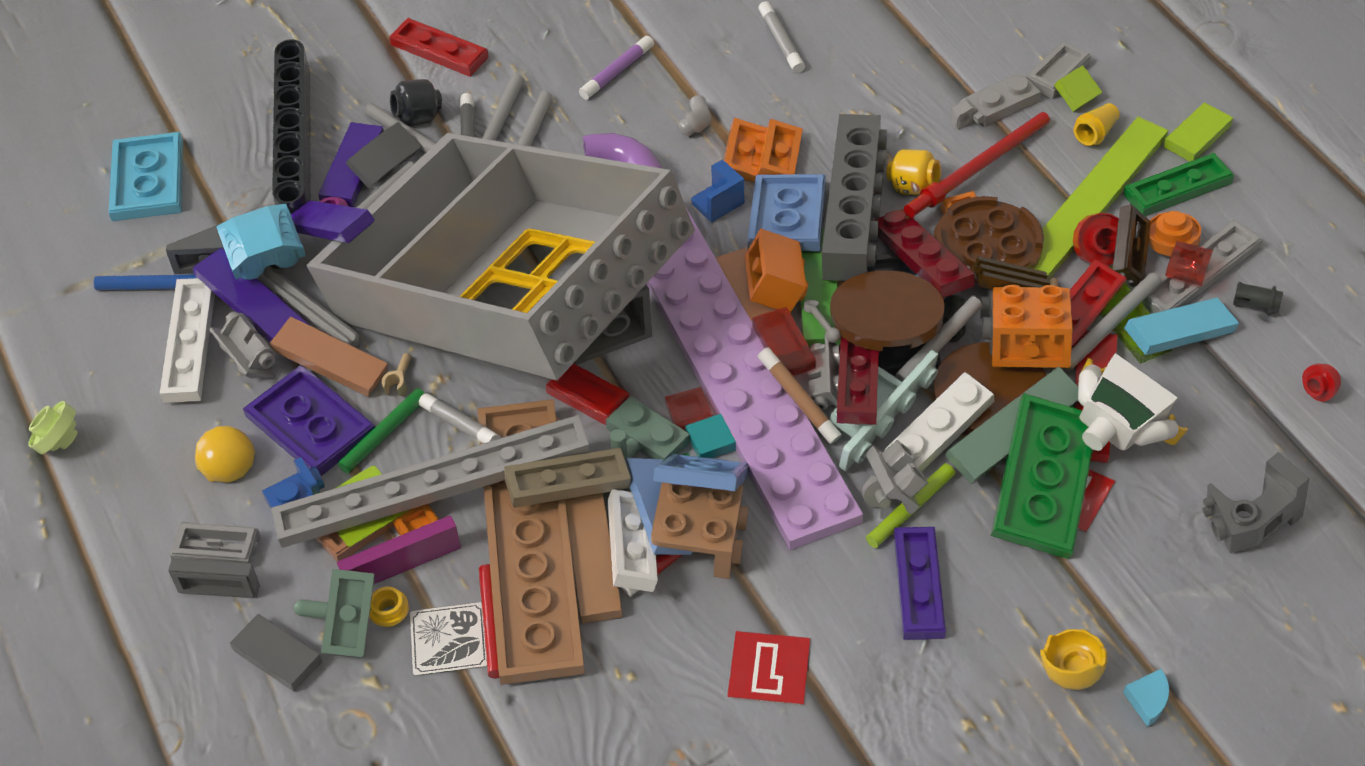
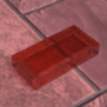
M787 307L752 317V327L764 349L769 347L793 376L816 369V358Z

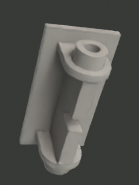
M231 312L226 316V323L222 329L214 327L209 329L218 340L220 348L228 353L237 364V369L240 373L249 378L263 377L274 379L276 377L269 368L275 363L274 350L260 334L254 333L256 329L243 313Z
M826 333L825 344H813L807 352L808 376L810 379H813L808 381V394L822 411H826L832 405L837 407L840 345L828 341Z

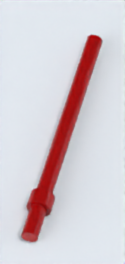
M1045 112L1039 113L939 183L933 182L920 191V196L904 206L905 214L913 218L927 207L933 208L944 201L946 194L1049 124V115Z

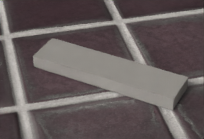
M1231 221L1197 247L1196 250L1160 276L1161 284L1140 305L1151 313H1157L1189 304L1258 250L1262 239L1237 221Z

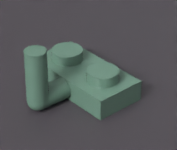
M632 396L606 419V428L611 432V449L621 448L625 461L626 458H632L638 451H641L651 459H663L664 461L673 454H680L690 444L689 433Z
M332 569L328 602L302 599L295 603L294 611L297 615L326 619L321 653L355 657L365 656L375 574Z

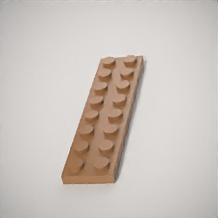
M554 399L477 408L478 423L499 434L501 438L557 421ZM505 480L484 486L500 684L585 674L565 499L513 508Z

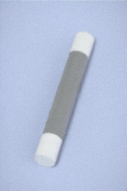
M768 1L762 2L758 7L762 17L793 72L801 73L805 69V64L771 4Z
M428 393L423 394L419 399L420 407L481 443L501 438L499 434Z

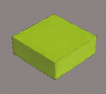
M1084 65L1059 79L1054 84L1073 112L1102 93Z

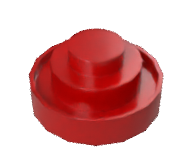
M1094 213L1084 217L1078 223L1073 234V245L1076 254L1082 261L1089 265L1095 259L1106 266L1114 263L1119 218L1108 213Z

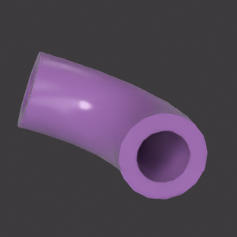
M616 133L582 136L585 156L662 168L652 150L632 137Z

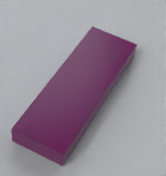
M447 516L336 563L339 570L375 574L374 584L461 549L456 524L451 516Z

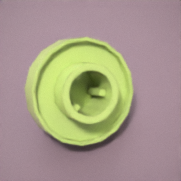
M65 401L57 403L52 408L45 406L35 416L29 426V431L32 434L28 446L41 455L49 450L66 449L74 441L78 433L74 429L76 426V420H74L76 409Z

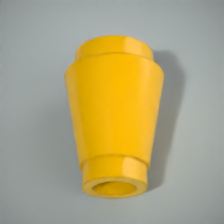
M1106 103L1080 115L1076 119L1073 128L1076 139L1086 146L1100 144L1119 119L1120 113L1118 108L1111 103Z

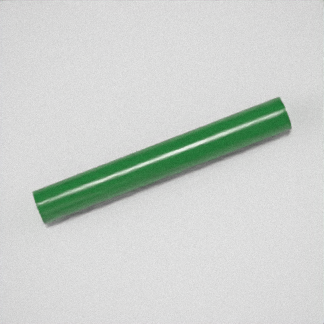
M416 388L338 462L339 468L344 473L349 474L420 406L419 399L425 394L424 391Z

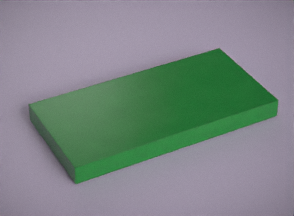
M1023 393L1018 407L991 536L1066 559L1072 556L1093 449L1087 446L1082 438V434L1089 427L1079 418L1082 410Z

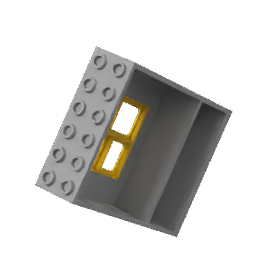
M447 133L367 208L375 219L372 225L350 243L333 240L306 266L333 314L346 324L558 380L694 233L695 229L671 170ZM531 244L554 248L530 274L506 269ZM571 254H583L559 281L548 279ZM494 282L531 289L513 309L475 301Z

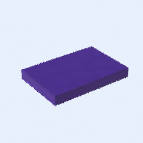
M303 365L297 367L243 408L245 417L295 460L301 457L308 469L315 466L320 476L338 464L345 455L375 428L371 421Z

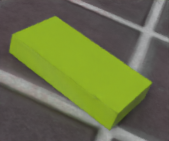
M1204 102L1165 138L1163 147L1189 162L1196 160L1231 127L1233 117Z

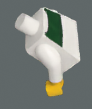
M1115 353L1107 367L1103 369L1093 365L1092 359H1087L1079 375L1078 400L1084 406L1079 418L1084 424L1089 426L1082 434L1083 441L1087 446L1099 451L1108 441L1120 450H1127L1133 444L1143 446L1159 441L1176 445L1189 430L1187 427L1178 426L1174 421L1176 417L1173 414H1170L1165 420L1178 397Z

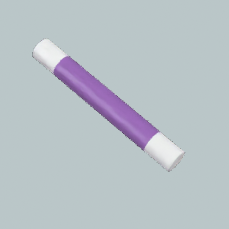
M644 36L579 89L580 96L588 100L654 46L653 39L650 36Z

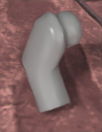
M696 95L690 99L689 104L692 111L686 114V118L679 122V128L685 136H692L695 132L700 133L711 124V114L706 99L702 95Z

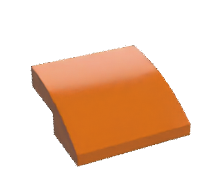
M734 117L730 126L723 160L741 175L744 181L755 182L756 175L795 174L803 128L771 118L767 127H763Z

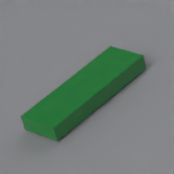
M1215 153L1126 185L1123 195L1143 215L1148 216L1230 185L1233 182L1234 174Z

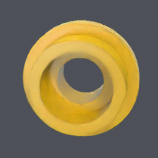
M390 586L381 587L373 592L370 619L373 623L382 627H390L404 620L409 611L408 600L404 593ZM389 606L394 607V608L391 609V610L383 611V609L386 608V607H389Z

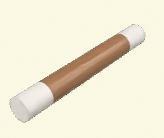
M769 347L762 350L757 355L758 359L828 443L833 444L842 436L840 431Z

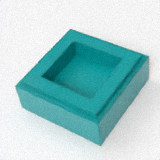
M722 414L685 426L686 432L690 434V443L697 457L715 458L736 450V441Z

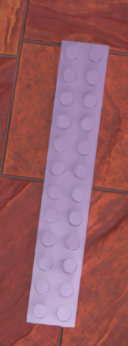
M688 212L695 229L694 233L648 281L647 286L716 415L722 414L736 441V452L741 461L747 463L748 474L789 550L862 524V511L807 416L758 359L757 355L766 346Z

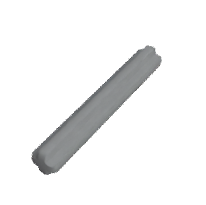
M271 266L265 267L264 272L257 277L262 284L314 328L353 347H359L361 341L356 331Z

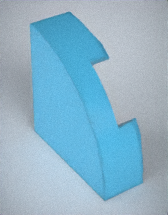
M1162 669L1125 685L1123 694L1147 727L1154 724L1160 718L1169 697V685Z

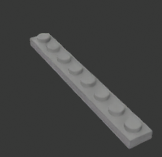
M579 415L272 507L271 511L277 538L281 547L285 548L504 481L505 466L591 452Z

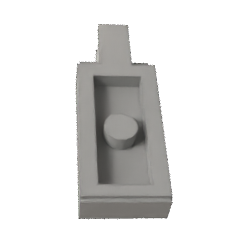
M1019 72L965 97L960 103L951 107L950 123L957 130L975 122L977 124L981 123L984 127L1037 103L1040 100L1041 91Z

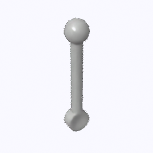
M806 300L804 302V311L814 315L827 332L826 337L828 341L834 343L840 340V331L832 327L818 310L819 302Z

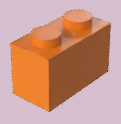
M760 228L745 254L750 301L790 314L796 303L804 299L808 290V281H806L804 273L805 260L802 258L800 242Z

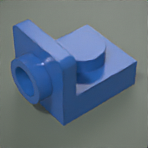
M301 457L294 460L297 470L296 474L262 490L270 509L320 493V489L324 488L325 485L316 467L313 466L308 469Z

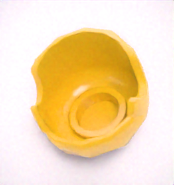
M217 426L206 431L197 442L195 451L196 468L210 482L230 483L243 478L253 466L255 449L252 441L238 428Z
M1067 629L1056 635L1051 634L1047 638L1044 649H1040L1041 662L1050 681L1063 689L1081 690L1091 687L1102 677L1108 662L1107 650L1101 640L1085 629Z

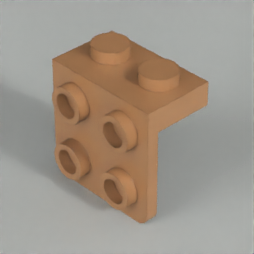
M662 482L651 532V542L659 547L715 555L713 577L730 579L732 564L740 565L743 540L737 539L738 530L746 531L749 507L742 506L743 485L736 491Z

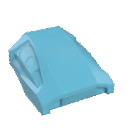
M286 204L266 206L233 217L216 226L235 279H255L264 272L267 266L275 264L281 268L291 267L298 262L299 258L306 256Z

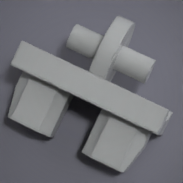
M896 440L884 452L873 445L865 454L875 475L870 476L862 487L861 492L864 501L871 507L886 508L894 499L902 501L906 511L913 514L920 507L914 495L928 484L924 474L912 464L916 460L913 452L899 440Z

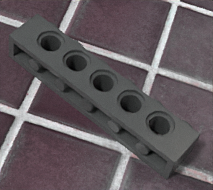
M839 114L822 248V280L846 281L856 275L867 273L868 267H875L876 245H870V243H877L878 221H874L873 218L880 219L881 197H875V195H882L883 174L877 173H884L885 151L880 150H886L887 129H881V115Z

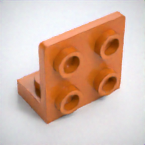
M1018 285L994 287L992 367L1057 368L1059 366L1060 368H1070L1072 346L1070 289L1060 288L1055 285L1043 287H1020Z

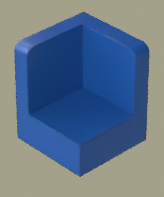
M723 159L711 165L712 185L691 198V204L711 223L745 203L744 178Z

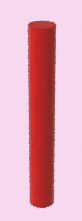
M484 564L478 568L487 672L488 677L496 679L499 678L491 572L490 564Z

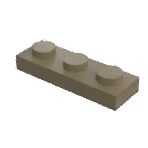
M621 448L504 467V478L513 508L610 492L612 489L630 488L631 482Z

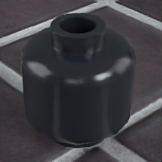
M427 79L400 81L396 85L395 90H392L390 93V108L393 116L398 117L405 124L432 122L436 117L437 110L442 108V96L438 89L435 90L433 84Z

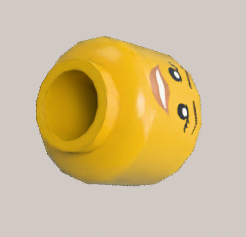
M903 149L897 152L893 161H889L886 170L887 180L892 182L894 190L901 195L920 196V191L933 182H940L941 164L928 150Z

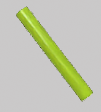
M944 463L927 479L928 484L914 495L920 507L955 475V470L951 465ZM901 503L866 536V541L871 547L878 548L894 533L895 527H900L913 514L908 513L903 503Z

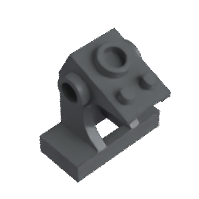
M1277 452L1266 461L1263 490L1260 497L1253 501H1233L1210 483L1207 487V498L1203 499L1205 507L1202 508L1205 518L1212 516L1210 518L1212 531L1218 541L1224 540L1230 553L1254 548L1286 522L1292 526L1303 517L1310 478L1282 454ZM1240 511H1246L1250 513L1251 516L1239 517L1237 513Z

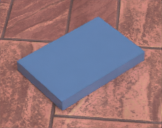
M756 175L747 240L748 249L761 228L799 241L801 251H820L826 175Z
M673 454L654 467L653 481L736 491L748 478V465L746 462Z

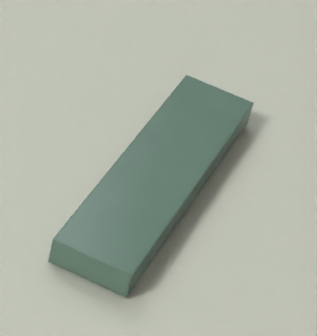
M1059 366L1024 392L1069 407H1073L1079 402L1078 386ZM1023 394L947 451L945 456L971 485L1008 457L1018 407Z

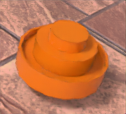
M1179 211L1165 212L1151 218L1148 242L1151 249L1166 256H1182L1197 249L1201 239V226L1195 218Z

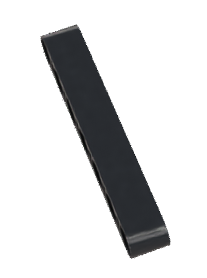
M295 39L280 42L274 50L272 194L275 205L286 204L290 215L308 200H311L310 69L304 46Z

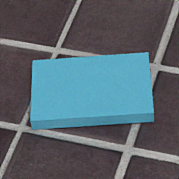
M181 132L113 140L108 212L111 221L182 213L183 137Z

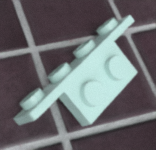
M931 350L903 382L878 366L876 425L836 423L837 408L832 412L830 421L852 437L843 448L839 464L841 469L847 471L854 462L860 464L866 458L865 453L872 447L871 443L877 436L883 438L889 432L894 423V417L899 411L904 414L909 410L916 399V392L921 387L927 389L932 384L938 373V370L935 368L938 353Z

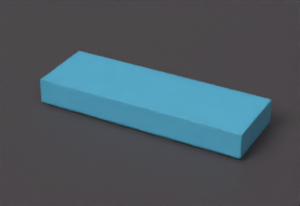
M1217 297L1129 319L1125 330L1143 353L1148 355L1233 333L1238 327L1239 322Z

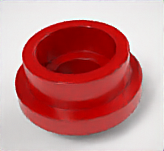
M1316 363L1304 370L1302 383L1307 394L1313 399L1325 402L1337 394L1341 386V377L1333 366Z

